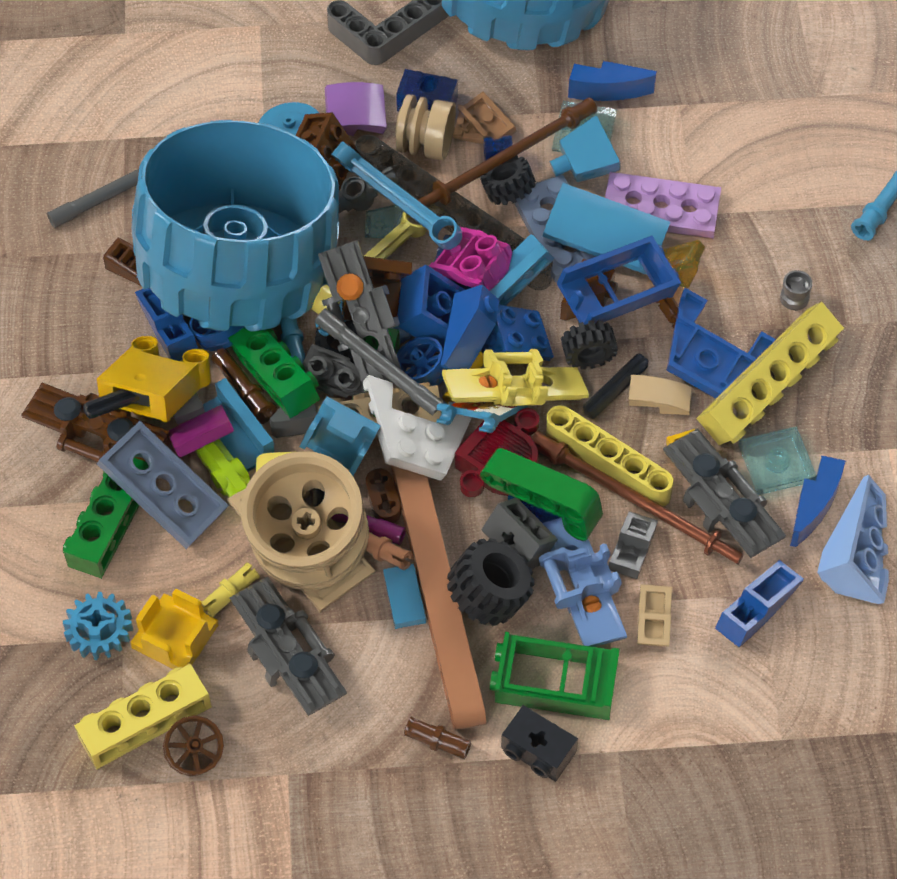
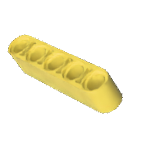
M554 406L548 411L546 436L558 443H566L571 454L664 507L670 502L673 477L667 470L566 406ZM581 439H586V440H589V441H587V442H582V441H580V440H581ZM604 455H611L614 457L609 458L605 457ZM628 471H637L638 473L633 474ZM653 487H662L663 489L657 490Z

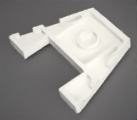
M368 375L363 381V387L370 395L369 407L371 414L376 416L377 423L381 425L377 435L385 463L441 481L449 470L455 452L472 417L456 414L451 424L442 425L393 409V383Z

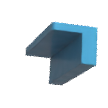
M529 235L512 251L509 271L490 292L500 300L499 305L506 306L555 258L534 235Z
M224 378L215 383L217 397L203 404L204 411L207 412L222 404L234 431L220 438V441L232 457H237L247 472L256 468V458L259 455L275 453L274 442L227 379Z

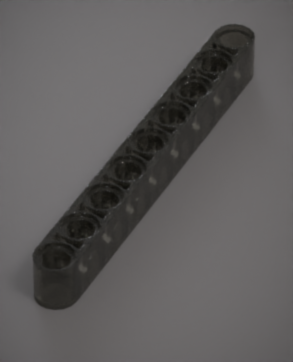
M363 135L355 143V151L380 172L391 166L399 180V183L396 184L415 199L419 200L433 191V183L438 180L377 137ZM456 191L450 194L451 202L444 205L438 201L428 207L439 217L449 216L453 218L460 227L483 231L487 235L495 236L497 240L509 244L512 251L525 240ZM448 225L444 227L451 233L454 232V226ZM553 261L528 284L530 288L544 290L551 285Z

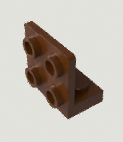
M333 112L305 114L295 136L306 140L319 150L328 165L334 169L340 191L349 170L343 167L331 154L342 141L356 152H358V149Z
M363 256L373 287L377 288L387 285L390 294L386 295L392 316L398 317L401 279L412 274V262ZM343 300V319L345 321H353L347 302Z

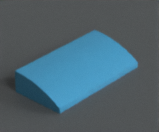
M563 183L542 237L588 254L599 256L651 235L657 244L662 246L670 221ZM639 260L622 265L647 275Z

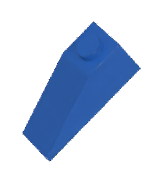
M483 284L454 293L441 367L445 370L470 369L496 325L500 300Z

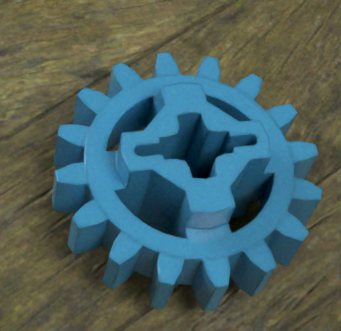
M98 592L97 598L92 599L89 593L85 594L86 601L83 603L76 599L74 601L76 609H67L68 619L63 620V626L66 630L64 635L66 641L70 643L71 649L73 651L79 649L83 658L91 652L94 660H98L100 653L103 652L107 658L111 657L110 650L113 648L119 652L122 651L120 642H129L128 632L133 631V624L130 621L132 619L130 609H126L125 602L120 600L116 603L114 594L109 595L105 599L102 592Z

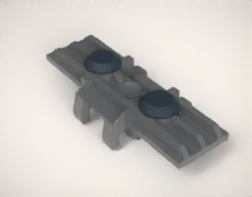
M698 428L663 448L665 454L691 484L684 494L683 502L688 508H691L694 502L697 503L705 513L703 527L708 533L712 532L716 523L720 521L750 558L786 538L783 530L764 509L767 504L766 498L757 494L737 470L738 465L735 461H728L720 456ZM727 477L745 498H740L733 487L726 481Z
M268 576L230 597L231 602L255 636L249 642L247 652L253 661L259 658L265 667V679L270 687L276 686L277 679L281 676L308 716L347 694V691L328 665L335 656L330 648L327 649L308 622L306 612L300 610L294 613ZM298 628L312 651L304 652L291 631Z

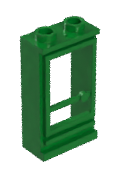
M505 632L503 643L497 642L495 662L500 663L498 672L492 671L489 690L495 691V703L519 707L524 705L532 709L610 720L620 649L597 648L511 635L510 632ZM515 653L564 660L559 691L509 684ZM569 661L586 664L582 695L564 692Z

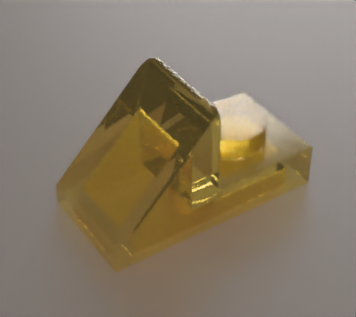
M700 240L663 249L671 267L678 272L681 281L679 286L683 288L690 287L698 271L700 257L706 248Z

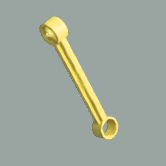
M403 211L400 224L364 256L386 259L410 237H421L426 234L427 229L422 225L410 223L407 220L410 216ZM328 285L320 288L311 309L318 315L324 308L328 310L327 306H323L322 300L332 297Z

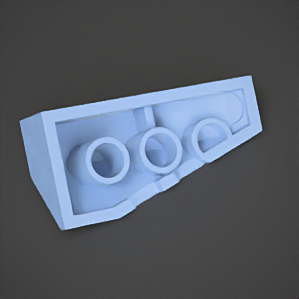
M869 475L864 476L825 545L817 573L821 580L827 583L837 594L875 604H882L885 601L889 583V570L883 569V556L888 554V545L883 542L882 529L887 527L886 494Z

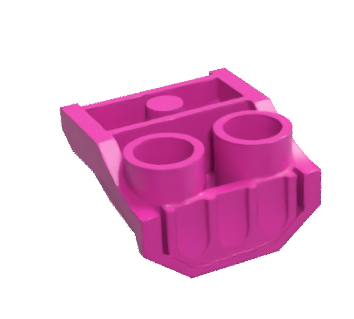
M460 227L462 230L460 243L455 248L444 249L434 263L431 262L429 267L457 283L472 288L483 284L491 291L509 271L512 257L510 245L497 240L493 235H487L483 231Z

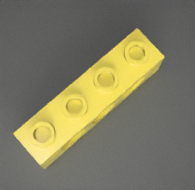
M188 664L185 667H177L171 670L166 677L155 683L149 682L139 688L138 692L126 698L116 699L108 708L98 713L86 715L74 726L79 740L97 770L167 732L180 719L199 715L212 708L209 693L192 665ZM170 695L178 696L174 701H164ZM142 710L149 711L144 717L135 716ZM112 726H120L116 732H106Z

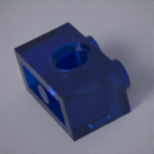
M405 69L396 92L397 111H400L403 101L408 94L416 95L417 102L420 97H426L428 111L431 110L435 100L453 102L456 105L458 99V80Z

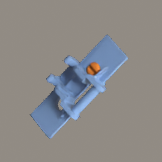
M562 518L544 522L543 525L558 540L550 552L544 553L539 557L541 567L546 569L556 595L554 600L558 609L567 608L569 614L571 613L582 644L584 646L596 647L627 638L626 631L612 599V595L618 592L622 582L617 571L611 573L607 564L610 557L607 544H601L600 550L594 554L589 539L581 541L565 531ZM560 571H568L575 590L567 592Z

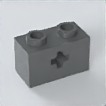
M517 498L498 503L481 529L488 538L496 539L498 543L504 541L508 543L510 548L515 547L519 551L518 554L526 558L528 561L526 565L531 567V569L541 566L539 557L544 553L550 552L558 540Z

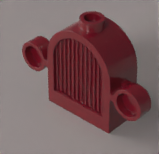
M530 408L521 409L515 416V426L503 420L499 422L492 433L479 431V427L483 426V420L456 450L455 469L463 473L460 477V490L465 496L477 497L482 494L484 488L498 495L510 496L492 488L480 477V472L498 448L508 450L536 463L538 462L536 444L529 436L534 434L539 428L540 418L535 410Z

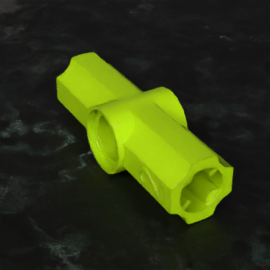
M220 439L195 450L197 456L209 470L211 479L217 489H222L220 493L223 496L227 495L229 498L246 489L250 481L246 468L237 457H232Z

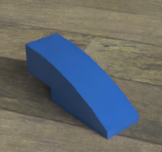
M603 61L601 69L574 63L569 78L568 98L584 100L590 97L594 101H614L653 94L657 71Z
M150 288L135 292L136 298L152 330L169 359L181 361L186 351L198 349L195 336L184 321L182 314L175 317L161 308V300Z
M821 456L816 481L804 478L790 546L797 547L816 529L829 511L837 494L846 460Z
M779 560L743 590L741 597L721 613L715 629L740 648L781 608L802 584L804 578Z

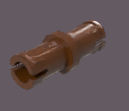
M410 717L404 730V736L430 745L429 748L431 750L437 751L440 749L464 760L471 747V740L450 733L442 725H430L414 717Z

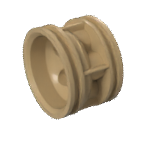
M310 451L283 454L263 465L252 476L244 491L241 502V520L244 531L262 569L280 584L299 590L326 588L347 577L363 558L368 544L369 526L361 493L352 474L337 460L327 455ZM314 488L324 491L325 496L320 505L310 507L304 502V496L307 491ZM279 503L288 504L292 508V514L286 520H277L270 515L273 506ZM344 514L348 517V521L343 528L339 530L328 528V521L333 515ZM308 522H311V523L313 524V525H309V526L307 527V530H303V528H302V527H306V526L308 525ZM280 538H290L295 542L294 548L286 553L277 552L273 549V546ZM324 544L329 547L321 553L309 556L311 548L315 545Z

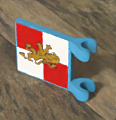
M454 402L450 405L439 403L437 410L441 411V416L437 419V423L449 425L456 414L484 419L483 426L479 427V431L492 433L499 422L528 406L494 405L493 402Z

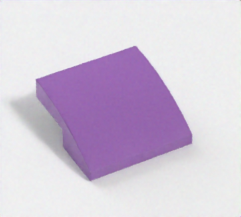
M365 82L326 85V113L333 112L348 135L354 136L357 129L384 133L387 124L383 85Z

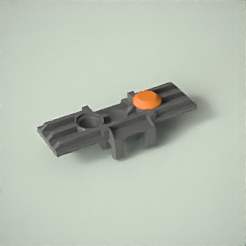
M358 240L319 253L318 256L332 295L331 298L322 300L323 306H327L332 314L344 322L338 302L346 300L358 336L364 341L369 335L377 338L379 343L377 351L401 369L388 331L389 328L399 326L400 323L398 317L392 316L386 295L390 294L387 285L377 288L373 287ZM338 340L340 344L337 346L339 352L350 349ZM350 349L362 386L363 381L368 375L391 382Z

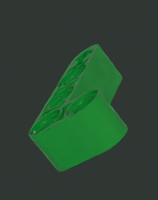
M496 449L480 472L481 479L492 488L561 517L565 531L575 539L586 541L603 516L600 496L594 488L508 450Z

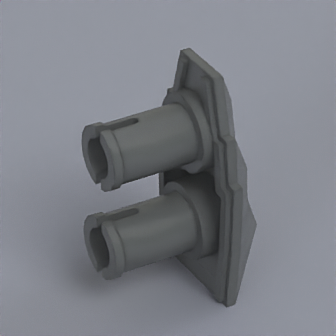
M311 345L303 366L305 373L310 371L319 384L317 389L331 396L336 394L345 398L368 392L364 391L356 366L350 362V358L317 345Z

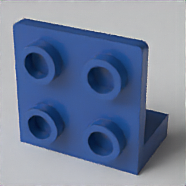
M499 305L496 325L483 345L482 353L484 354L485 350H493V352H529L530 349H538L543 360L550 361L554 355L540 313L535 310Z

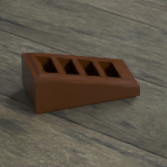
M118 237L103 256L105 269L141 286L137 278L136 256H134L133 245ZM129 260H133L129 266L126 265Z

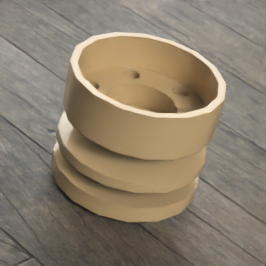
M406 95L396 122L397 152L405 153L409 148L410 154L416 155L421 145L424 144L425 157L445 160L454 132L456 118L455 103L435 100L431 110L428 111L426 97H420L417 102L416 95Z

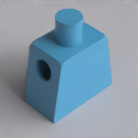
M597 116L562 138L559 144L563 155L549 161L556 177L571 170L576 182L586 181L620 170V160Z

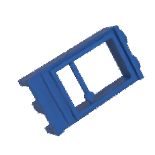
M651 235L563 269L556 284L579 323L583 322L585 325L588 324V320H594V323L601 320L604 323L667 297L671 298L677 291L681 281L678 272L671 267L666 259L662 246L657 244ZM639 260L655 287L619 301L607 282V276L603 275V273ZM598 275V282L604 285L614 303L602 307L586 279Z

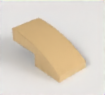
M631 375L629 406L659 407L660 414L690 415L692 387L659 377Z
M640 585L638 645L669 647L672 587Z

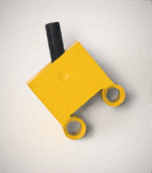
M137 337L132 341V346L97 378L99 398L86 402L83 408L89 419L122 409L133 412L135 415H144L167 423L200 388L206 387L211 383L209 353L203 349H191L183 354V362L159 356L158 340L155 337Z

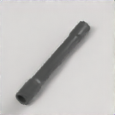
M139 169L72 202H67L47 212L51 225L56 228L76 218L80 213L136 186Z
M324 308L314 321L333 338L340 340L383 374L430 415L433 416L438 411L437 405L443 403L440 398L390 362L351 331L344 322L329 310Z

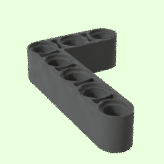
M336 0L327 7L328 30L371 65L384 63L449 16L442 7V0H412L376 26L345 1Z

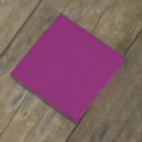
M221 404L168 431L178 457H183L232 433L234 429Z

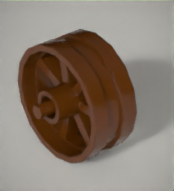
M197 715L184 717L175 722L165 734L163 742L164 758L170 768L181 775L190 777L203 775L214 768L221 759L224 749L223 736L217 725L208 718ZM197 722L193 737L189 736L182 724ZM204 724L214 734L201 740L199 734L201 726ZM176 728L185 739V743L169 742ZM216 739V755L204 749L203 744ZM169 748L184 749L183 755L176 763L171 757ZM198 752L213 760L203 769H200ZM188 755L192 756L194 770L180 767Z

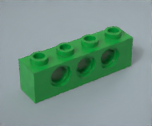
M244 327L228 337L238 360L290 419L321 400L315 389L319 384L310 371L304 372L305 368L297 356L291 357V352L283 341L278 343V338L271 328L260 331H248Z
M133 458L136 468L140 470L148 469L146 461ZM104 471L100 485L95 486L91 492L90 503L86 511H82L78 516L77 528L72 537H67L63 545V554L69 568L101 579L140 506L123 489L116 491L115 489L120 486ZM105 512H112L111 514L106 516L102 515ZM92 537H99L94 541H88Z

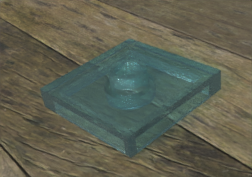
M797 426L739 440L738 446L758 495L803 485L804 478L816 481L817 475Z

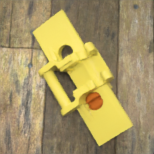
M530 349L529 352H493V350H485L483 354L485 368L442 370V376L450 397L455 403L493 402L494 405L530 406L543 405L546 401L581 400L582 398L589 397L588 390L577 367H542L543 358L538 349ZM507 364H528L526 374L511 376ZM542 383L548 384L549 386H542Z

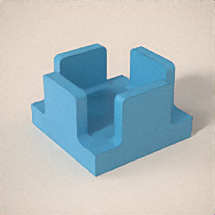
M326 396L299 447L304 450L308 447L314 452L337 460L345 468L349 469V472L354 476L381 425Z

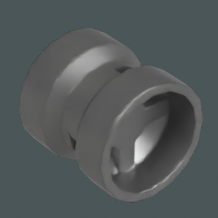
M800 270L790 271L785 275L780 294V301L784 307L798 311L807 306L812 289L811 277L806 272Z

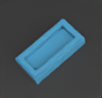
M411 564L406 570H402L399 567L383 569L395 629L425 624L426 617L414 564Z

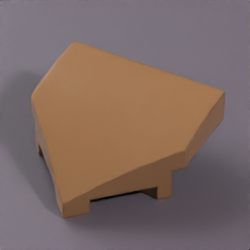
M484 91L465 105H458L459 114L453 132V137L456 139L495 146L517 132L515 125Z

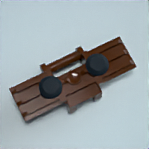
M43 382L21 414L22 418L62 433L57 441V450L62 452L67 450L95 462H98L126 433L141 421L131 417V412L122 409L89 419L84 412L83 406L86 402L99 398V395L89 393L87 396L81 394L76 396ZM141 421L156 437L165 443L170 434L169 431ZM87 432L98 435L103 439L104 451L77 442L74 438H82ZM135 457V458H137V459L146 461L145 459H143V458H141V457Z

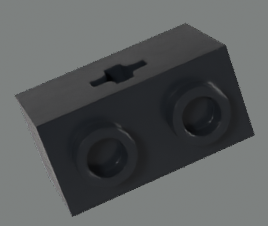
M522 705L501 735V749L510 759L523 761L531 766L532 771L542 778L549 777L555 782L577 752L578 738L524 705Z

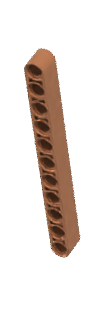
M391 465L453 729L456 731L485 725L487 723L485 708L461 611L458 609V603L452 601L450 596L453 593L448 591L447 584L450 582L447 579L450 567L427 476Z

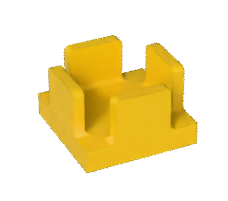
M175 589L172 597L164 593L159 600L157 596L151 595L136 617L138 632L130 644L132 649L171 669L185 667L188 664L193 665L219 624L217 619L204 612L200 600Z

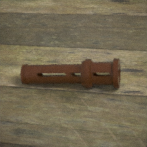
M221 348L212 355V362L234 387L260 424L270 421V418L277 411V406L267 400L264 396V390L260 385L251 382L227 349Z

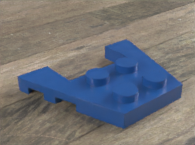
M684 288L680 296L666 370L716 399L776 339L761 331L749 352L746 353L695 323L708 300Z

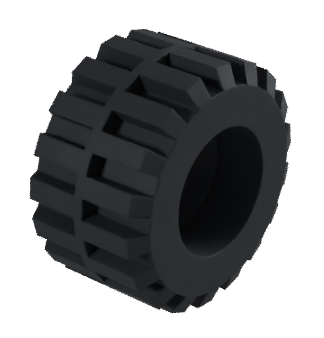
M484 538L479 539L476 543L473 542L450 568L451 571L447 576V579L450 581L447 584L448 591L453 593L450 597L453 602L458 603V609L462 613L465 611L471 620L478 619L479 623L486 625L488 622L492 626H496L500 622L504 624L517 613L533 594L534 590L532 587L535 585V579L531 577L533 571L531 567L526 565L528 562L524 556L521 557L515 547L510 548L508 543L504 541L498 543L493 538H489L488 541Z

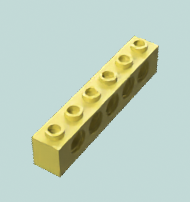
M823 302L806 309L696 419L718 445L729 441L732 444L736 443L746 434L744 428L749 423L753 425L765 415L763 409L768 404L772 406L784 396L781 391L786 386L791 387L802 378L800 372L804 368L809 369L820 360L818 354L823 349L827 351L838 342L839 339L836 336L844 327ZM807 334L810 336L812 343L809 341ZM789 353H791V355L793 356V361L791 360ZM770 371L774 373L775 380L772 378ZM752 389L755 391L757 398L753 396ZM733 407L738 413V418L733 413Z

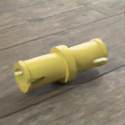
M246 562L228 580L224 578L219 582L220 587L201 601L203 610L205 612L208 610L207 615L214 617L231 602V596L246 589L255 580L260 578L255 568L253 570L250 569L252 568L251 564Z

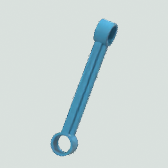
M342 141L331 155L343 167L355 173L429 230L430 237L440 248L449 250L455 248L460 243L462 230L453 218L436 215L364 160L345 142ZM448 225L454 226V232L451 237L446 240H438V233L443 227Z

